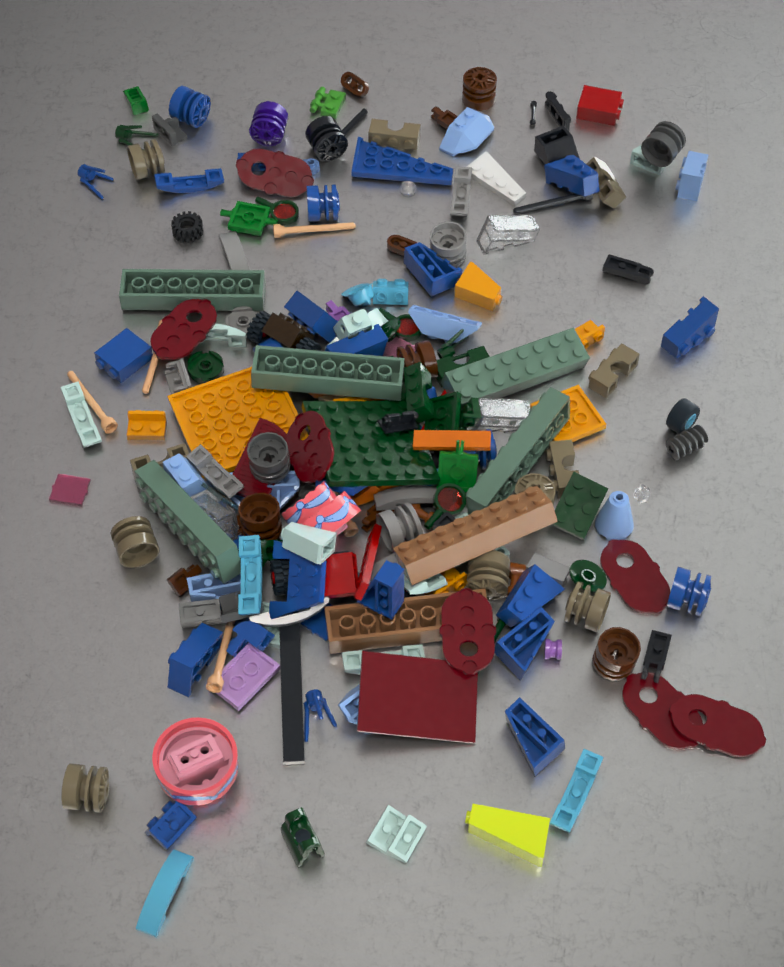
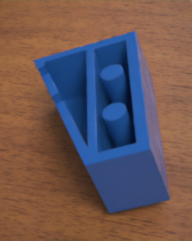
M420 242L405 248L403 263L430 296L455 287V284L462 275L463 270L461 268H455L449 264L450 261L441 259L437 256L436 252Z
M297 290L284 306L289 311L287 315L305 326L313 335L318 333L330 343L337 337L333 327L338 321Z
M534 564L523 571L496 616L508 626L513 627L565 590V588Z
M542 607L497 641L494 653L520 681L555 622Z
M201 623L196 629L194 628L191 631L186 641L183 640L179 649L175 653L173 652L168 659L169 675L167 688L186 697L191 695L192 684L194 681H200L202 675H200L201 670L205 665L209 667L220 649L223 636L222 631L204 623Z

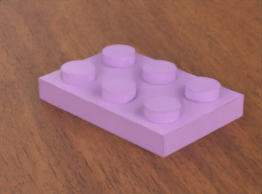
M248 643L223 668L221 675L224 681L221 692L216 694L239 711L280 670V665L264 652Z

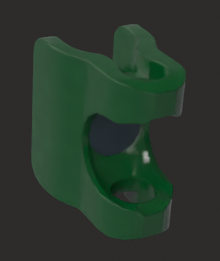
M301 807L285 815V822L281 826V833L297 867L302 866L303 861L308 858V854L315 850L320 858L324 857V850L304 809Z

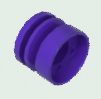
M271 101L258 104L249 128L251 138L263 146L271 147L281 143L288 122L286 109L280 104Z

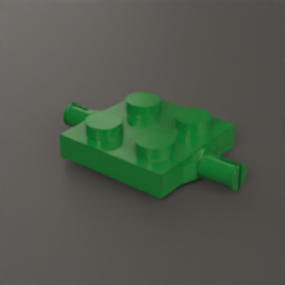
M237 201L236 206L231 211L224 209L220 211V216L230 218L227 226L228 230L261 236L266 225L273 226V224H278V219L268 218L270 214V207Z
M456 440V451H440L438 468L440 482L437 485V489L443 484L453 483L460 486L464 492H467L470 487L473 488L476 484L479 454L463 452V440H461L460 447V440ZM449 488L443 489L452 493V504L455 501V497L456 504H459V493Z

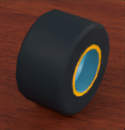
M682 398L669 412L666 419L667 427L678 434L692 428L700 414L699 406L686 398Z

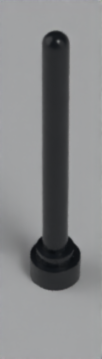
M574 193L516 207L513 209V213L520 214L578 199L589 201L593 199V194L584 197Z

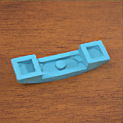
M239 536L241 594H238V614H260L262 600L260 536Z
M583 749L572 778L550 821V825L568 833L571 832L592 788L604 757Z
M173 849L149 891L139 916L136 930L157 937L166 919L165 913L182 877L185 878L193 862V856Z

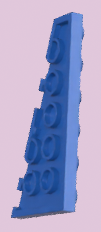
M358 137L351 177L452 185L453 168L438 163L431 164L425 162L423 158L419 157L416 159L411 157V154L388 146L383 148L378 146L376 142L371 141L369 143L363 141V138Z

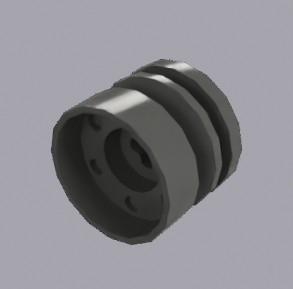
M669 121L659 122L642 142V154L651 164L658 167H666L672 163L677 154L683 149L686 137L678 125Z
M272 432L260 433L252 438L247 448L251 474L256 480L266 484L278 483L288 475L291 467L285 439Z

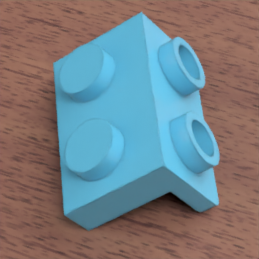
M377 279V281H373V304L407 305L409 282L403 279H396L394 281Z

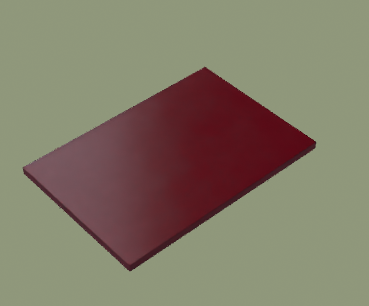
M362 651L357 732L475 744L478 672L474 675H465L463 672L452 668L446 660Z

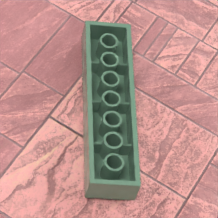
M122 269L119 291L121 309L173 310L178 304L186 300L207 299L211 301L216 311H232L234 308L241 306L250 307L252 311H264L265 272L264 270Z
M573 327L445 372L441 384L446 390V394L456 391L462 394L461 411L471 397L479 398V405L486 404L582 369L586 366L590 357Z
M256 345L251 371L252 388L401 401L405 358Z
M552 387L541 395L539 403L536 406L534 405L528 417L520 422L518 430L510 435L508 443L500 448L498 456L489 462L487 470L484 474L481 473L474 487L468 489L466 493L468 515L476 510L484 509L492 503L507 499L513 494L517 481L529 473L548 448L549 442L554 440L570 419V396Z
M155 460L134 471L137 478L135 483L141 491L139 496L142 501L149 504L153 513H158L161 521L164 524H168L171 532L179 536L183 545L187 544L193 556L199 557L201 564L205 568L208 567L215 579L219 578L224 584L241 574V560L237 545Z

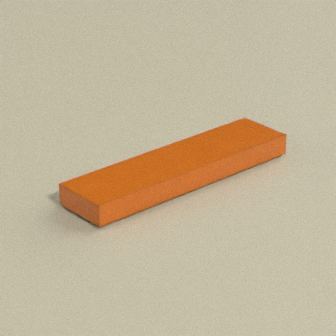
M414 430L413 450H456V440H460L459 447L461 446V440H463V451H490L491 431Z

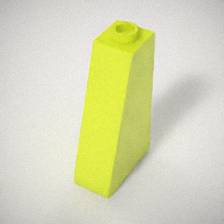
M472 804V809L467 811L465 824H469L468 833L538 867H542L550 818Z

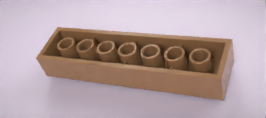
M538 486L527 488L521 493L510 495L507 499L500 502L492 503L484 509L476 510L468 516L457 518L445 526H439L431 532L420 534L417 538L408 542H402L394 547L393 550L398 564L405 569V576L411 585H414L558 521L552 501Z
M485 588L472 590L482 594L487 599ZM455 592L406 597L393 619L387 618L359 603L325 607V621L330 654L348 651L442 641V637L439 634V628L442 626V606L444 601Z

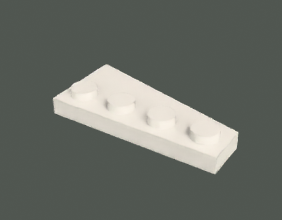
M487 151L467 166L472 167V179L513 206H516L526 197V192Z

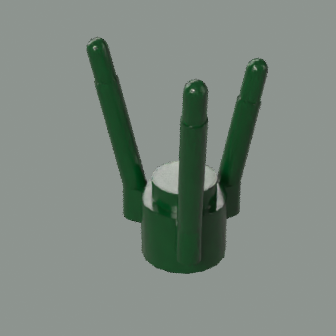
M120 125L115 130V137L119 139V143L128 146L134 145L126 141L131 139L132 134L158 136L159 134L131 130L141 129L142 125Z
M463 329L436 351L439 359L450 356L454 362L455 360L467 357V353L457 356L453 355L456 354L454 348L469 336L450 345L464 332Z

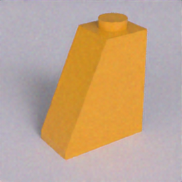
M469 262L455 284L454 297L493 311L502 301L501 287L473 262Z

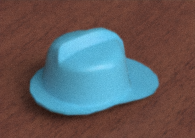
M373 283L353 286L341 295L348 297L355 306L362 305L366 307L371 304L370 300L374 297Z

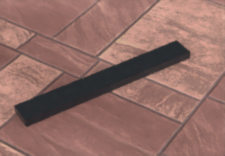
M300 623L279 627L283 765L305 764Z

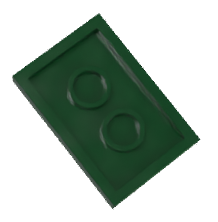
M456 391L430 398L434 404L435 417L425 421L424 430H459L462 394Z
M573 472L555 508L558 522L551 525L584 540L609 488Z

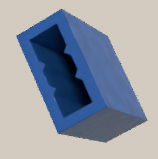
M128 328L94 352L97 367L101 370L104 369L112 379H116L120 383L151 361L153 355L151 346Z

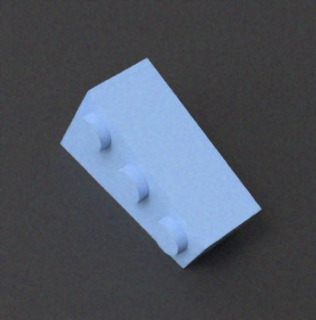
M689 151L687 157L683 158L682 167L684 168H681L679 173L681 180H677L675 189L678 190V198L692 201L698 200L708 154Z
M211 573L188 577L187 583L191 602L219 599L221 595L241 591V574L224 584L219 578L215 579Z

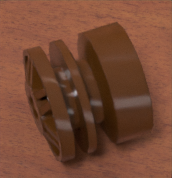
M475 67L465 72L463 75L462 102L466 107L477 111H484L493 107L496 99L497 76L492 70L485 67Z
M429 340L415 343V352L411 345H406L405 348L403 346L397 347V358H405L404 368L421 362L431 373V379L438 376L436 356Z
M254 493L245 497L238 507L242 536L259 535L260 540H277L282 532L280 506L277 499L267 493Z
M612 627L605 630L599 637L592 657L593 667L596 672L604 679L610 681H621L627 678L633 672L641 651L640 641L637 636L630 630L622 627Z

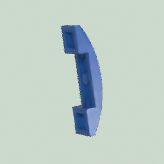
M221 168L205 170V175L172 177L171 173L154 174L157 189L173 193L199 192L224 183Z

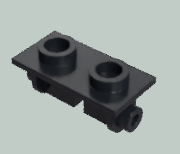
M414 410L402 412L401 416L399 413L385 414L382 419L377 420L385 434L419 429L415 422L418 419V413Z

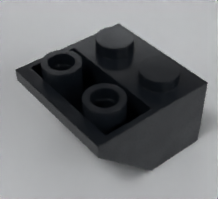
M565 126L535 136L534 152L544 164L563 159L568 155H575L579 158L573 136Z

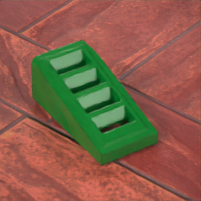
M138 86L123 91L134 115L149 111L147 100Z

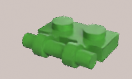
M320 87L315 93V99L310 104V112L315 113L318 110L321 116H330L336 119L346 99V93L330 90L329 94L325 93L326 89Z

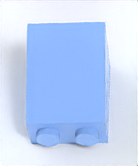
M180 453L162 462L164 470L200 507L220 497L214 487L202 478L200 472Z

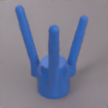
M86 164L81 165L78 169V176L81 177L80 181L85 183L100 199H103L104 197L88 181L93 180L95 175L111 181L114 179L102 174L106 172L104 169L91 167Z
M317 689L310 690L305 694L306 702L303 703L305 709V742H308L309 709L317 711L319 719L322 720L321 709L324 708L334 727L337 726L327 705L326 698H323L322 692Z

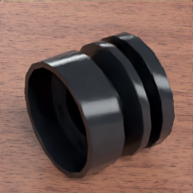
M322 116L315 119L308 125L305 131L306 139L321 161L336 160L343 155L348 147V140L336 120L330 116Z

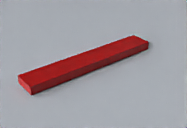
M374 524L370 532L354 595L360 601L371 579L382 526Z

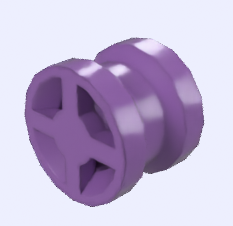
M545 639L544 659L552 657L556 658V660H561V639L556 641Z

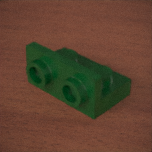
M471 397L460 411L459 430L471 431L481 419L479 398Z

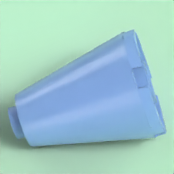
M622 491L611 493L595 519L597 533L606 537V540H625L634 528L629 497Z

